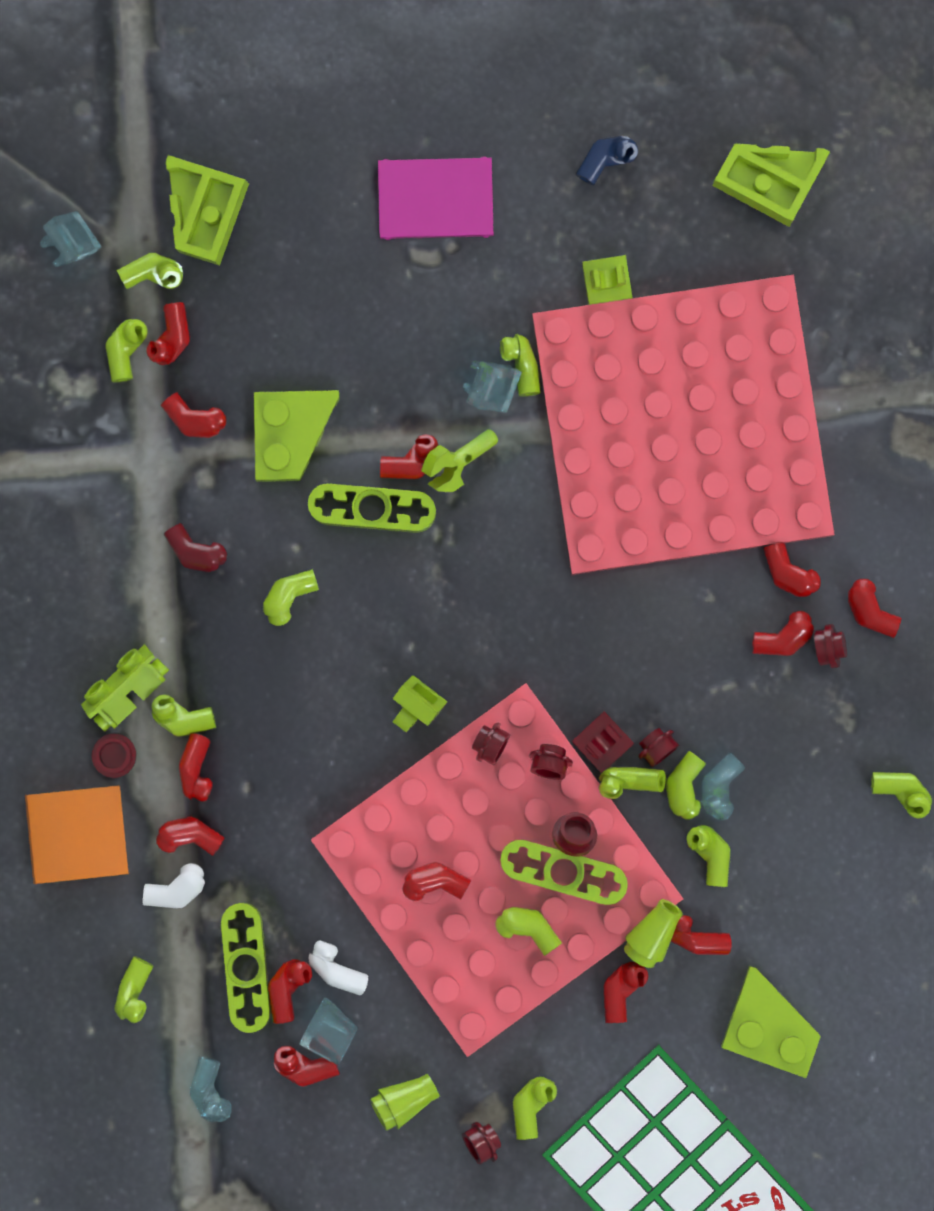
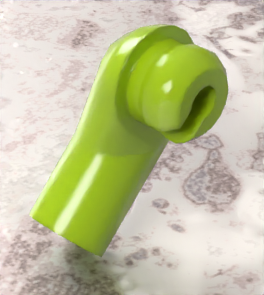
M700 825L692 828L688 832L686 840L689 848L696 851L707 862L706 885L728 887L731 851L729 844L711 827Z

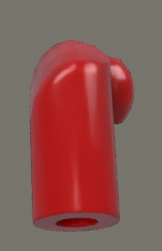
M183 302L170 303L163 306L166 330L155 342L150 341L146 349L148 358L154 363L168 365L174 362L190 342L185 304Z
M178 392L168 397L160 405L181 433L188 437H214L219 434L220 430L225 428L227 423L226 415L221 409L212 407L209 411L191 410Z
M785 542L763 548L773 582L778 588L797 597H808L811 593L819 590L821 585L819 574L812 569L806 571L791 564Z
M796 611L789 615L788 624L779 633L754 632L752 654L779 656L795 654L813 635L814 625L812 624L811 616L804 611Z
M185 817L164 823L159 828L156 843L162 851L167 853L175 852L179 846L194 843L214 856L224 842L225 837L199 819Z
M433 862L414 868L407 873L404 878L405 883L402 886V891L408 899L419 901L423 899L425 893L440 888L461 900L471 880L441 863Z
M682 915L671 939L672 943L696 955H729L732 947L729 933L691 931L693 925L692 918Z
M298 959L289 960L283 963L269 981L268 993L273 1023L281 1024L295 1020L291 995L299 986L309 983L312 978V969L307 962Z
M632 961L622 964L605 980L603 986L605 1023L627 1022L626 998L639 987H644L648 981V971L644 966Z
M282 1046L274 1054V1067L276 1071L301 1087L340 1075L334 1054L310 1060L292 1046Z

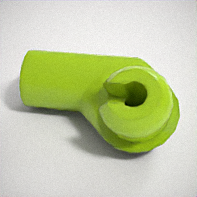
M148 253L117 270L126 289L146 279L167 289H174L181 284L183 279V270L179 263L157 253Z
M128 319L122 322L106 342L105 347L111 382H124L133 379L130 356L148 335L147 326L139 319Z
M515 334L514 338L504 337L500 341V354L505 361L515 359L519 396L525 397L540 394L538 365L528 339L519 334Z
M314 570L284 577L274 583L263 603V612L268 616V621L272 625L281 626L289 622L291 619L290 607L295 597L319 590Z
M166 694L157 696L152 702L151 714L153 719L174 736L181 737L216 728L212 707L189 712L174 701V698Z
M688 751L667 778L665 785L669 808L675 815L681 816L686 820L695 818L700 812L701 803L695 799L692 782L706 765L703 760L691 751Z
M609 767L601 773L599 777L601 783L598 789L602 796L609 799L619 798L623 793V789L662 792L665 788L666 776L664 770Z
M872 772V794L895 795L913 818L919 819L929 814L932 805L931 795L915 775L911 773Z
M511 907L504 910L502 915L496 919V930L502 937L511 938L514 934L531 936L544 956L562 944L544 916L537 910Z
M133 956L121 980L114 1007L117 1016L121 1020L126 1018L131 1023L139 1022L145 1015L146 1003L138 1000V997L154 967L151 963L139 957Z
M540 1076L533 1078L514 1096L513 1111L516 1140L538 1138L536 1114L548 1102H552L557 1095V1087L550 1079Z

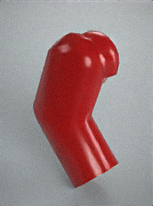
M429 434L418 436L415 440L416 444L404 457L381 456L380 478L419 479L425 475L422 472L424 461L429 452L438 446L436 438Z
M865 578L856 580L848 591V603L855 621L860 626L895 638L902 618L880 610L874 594L876 586L872 581Z
M195 733L190 734L179 762L182 793L189 800L195 798L198 801L205 802L210 796L213 783L209 778L200 777V770L211 741L205 736Z

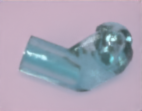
M731 752L702 780V806L706 813L712 815L716 820H725L731 816L734 805L729 801V783L745 769L744 765Z
M199 1056L190 1088V1097L203 1119L212 1123L215 1121L224 1122L230 1117L232 1106L229 1100L220 1098L214 1087L220 1061Z

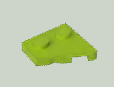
M734 144L712 186L790 227L830 151L824 148H816L815 152L790 151L788 146L760 148L757 145Z
M168 155L166 168L170 173L172 195L169 196L171 212L174 214L175 226L173 228L175 249L179 253L220 266L249 183L245 179Z
M339 390L254 392L255 480L257 482L301 481L315 447L318 446L324 433V428L340 400Z
M749 966L721 1048L807 1078L821 1036L756 968Z

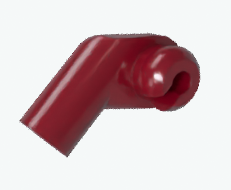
M182 523L173 526L163 533L180 563L185 568L212 572L217 570L227 560V551L223 545L217 542H213L211 545L194 543Z

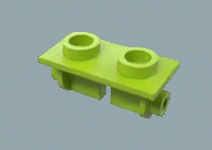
M145 644L138 650L132 649L128 651L117 663L116 667L118 670L106 681L103 679L97 681L84 696L86 700L81 704L82 708L90 719L99 713L93 720L105 732L111 726L115 729L137 708L126 696L130 691L133 690L144 701L166 680L164 675L169 669L158 658L150 663L155 656Z

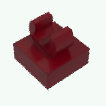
M605 711L571 741L600 773L609 768L634 744Z

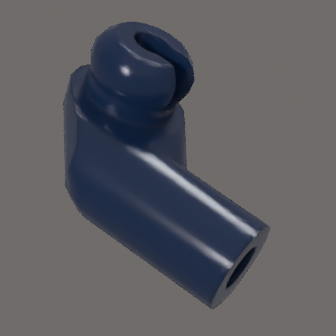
M614 136L595 141L576 172V176L594 186L605 167L631 163L637 158L638 146L636 142L627 136Z

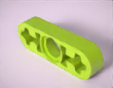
M322 484L317 486L308 498V509L312 517L324 525L419 533L430 528L436 518V508L433 500L427 494L420 491ZM330 492L333 493L335 501L348 503L346 494H356L352 502L354 519H344L347 514L346 509H333L331 516H323V510L320 507H316V501L324 500L325 493ZM377 496L383 500L385 511L381 518L369 521L361 516L359 506L364 498ZM390 498H400L397 506L403 508L412 507L413 500L421 501L422 508L429 510L428 516L421 517L419 524L411 523L410 516L406 514H397L398 523H389L388 521L392 515Z
M526 840L510 842L501 853L502 869L509 877L515 880L604 905L619 902L627 891L628 882L624 872L617 866L583 856H569L558 849ZM520 847H525L528 849L527 856L541 861V851L550 853L551 856L544 866V880L534 878L538 869L532 867H524L522 873L513 871L514 863L507 861L509 853H517ZM559 859L571 860L577 868V876L569 885H559L551 877V867ZM584 864L593 865L594 868L589 875L604 878L606 871L613 872V880L620 883L618 892L610 891L608 897L600 896L601 889L588 883L586 893L577 891L584 878Z
M237 903L227 908L221 919L229 1016L232 1024L238 1030L245 1033H253L262 1029L269 1021L271 1015L263 921L256 907L248 903ZM238 910H244L245 916L254 920V926L247 928L246 935L247 942L253 939L257 940V949L242 947L231 951L230 942H240L238 929L230 928L229 924L230 920L237 918ZM244 954L253 956L259 965L256 977L248 981L239 979L233 970L236 958ZM261 984L262 993L253 992L252 999L254 1007H261L263 1012L262 1015L255 1018V1024L250 1025L247 1023L246 1017L238 1016V1009L245 1007L246 1004L245 993L236 996L234 987L250 988Z

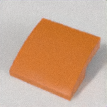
M120 786L25 795L33 884L129 874Z

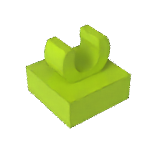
M626 255L582 262L588 305L633 298Z
M412 675L393 697V700L403 708L392 722L406 733L418 719L428 726L447 704V701Z

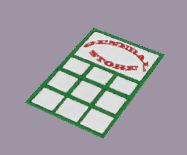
M660 1045L654 1048L542 1154L594 1211H814Z

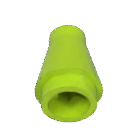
M661 899L656 907L626 935L625 953L633 961L647 968H653L657 962H662L677 923L683 915L680 908L668 900Z
M425 1074L413 1080L378 1089V1095L372 1097L370 1103L386 1131L393 1127L399 1130L429 1103L440 1096L430 1076Z

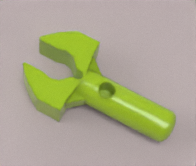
M487 429L456 452H450L441 445L430 451L424 461L422 472L429 477H433L444 467L445 469L441 476L430 481L428 485L440 492H454L463 486L464 483L461 478L463 468L498 443L496 433L493 430Z

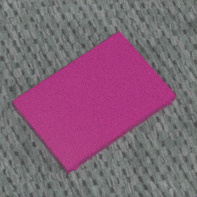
M492 158L378 160L380 239L488 238L489 236H494Z

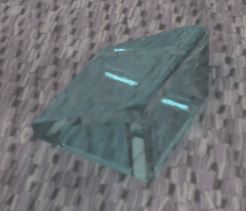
M324 997L299 1045L339 1066L358 1027L332 1001Z

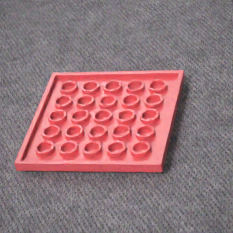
M794 274L532 313L571 575L835 535Z
M527 683L311 839L317 850L467 1057L626 942V935L656 907L661 899L668 900L675 905L683 900L681 894L613 801L600 794L598 789L600 783ZM496 722L501 723L500 729L510 733V738L495 765L484 760L481 762L477 761L476 756L478 752L472 749V745L479 731L484 725L492 729ZM541 744L557 745L566 750L565 756L573 761V765L568 766L565 779L553 780L543 778L530 771L532 758L529 757L530 752L539 750ZM573 812L583 813L593 821L597 830V841L594 848L588 854L583 855V857L620 868L627 878V891L619 902L604 905L515 880L509 877L502 869L501 853L507 844L515 840H526L558 849L552 838V831L557 820ZM520 847L517 853H509L507 861L514 863L513 871L522 873L524 867H532L538 869L534 878L544 880V866L551 856L550 853L541 851V861L528 857V849L525 847ZM559 859L551 867V877L559 885H569L577 876V868L571 860ZM438 862L467 877L471 882L461 900L439 888L425 893L422 900L412 901L403 894L404 878L414 868ZM584 864V878L577 891L586 893L588 883L598 886L601 889L600 896L608 897L610 891L618 892L620 883L613 880V872L606 871L604 878L589 875L594 868L593 865ZM511 907L537 910L544 916L562 944L544 956L531 936L514 934L511 938L502 937L496 930V919L502 915L504 910Z

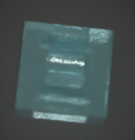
M78 211L55 216L43 226L48 235L44 236L41 240V247L47 248L55 245L60 252L59 258L53 262L55 267L91 257L101 248V245Z
M473 361L470 367L476 369L477 374L473 384L464 383L463 385L464 391L469 394L466 402L478 409L507 412L522 372L510 365Z

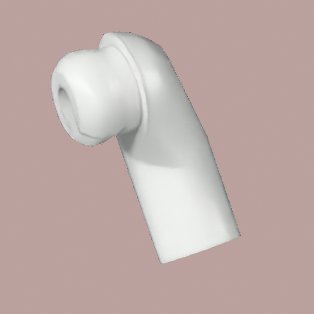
M189 863L181 867V874L169 886L145 884L143 905L168 908L185 907L202 892L205 884L203 869L197 864Z
M321 940L317 941L314 945L313 954L309 953L310 966L328 985L362 995L368 983V975L334 962V958L338 953L337 947Z

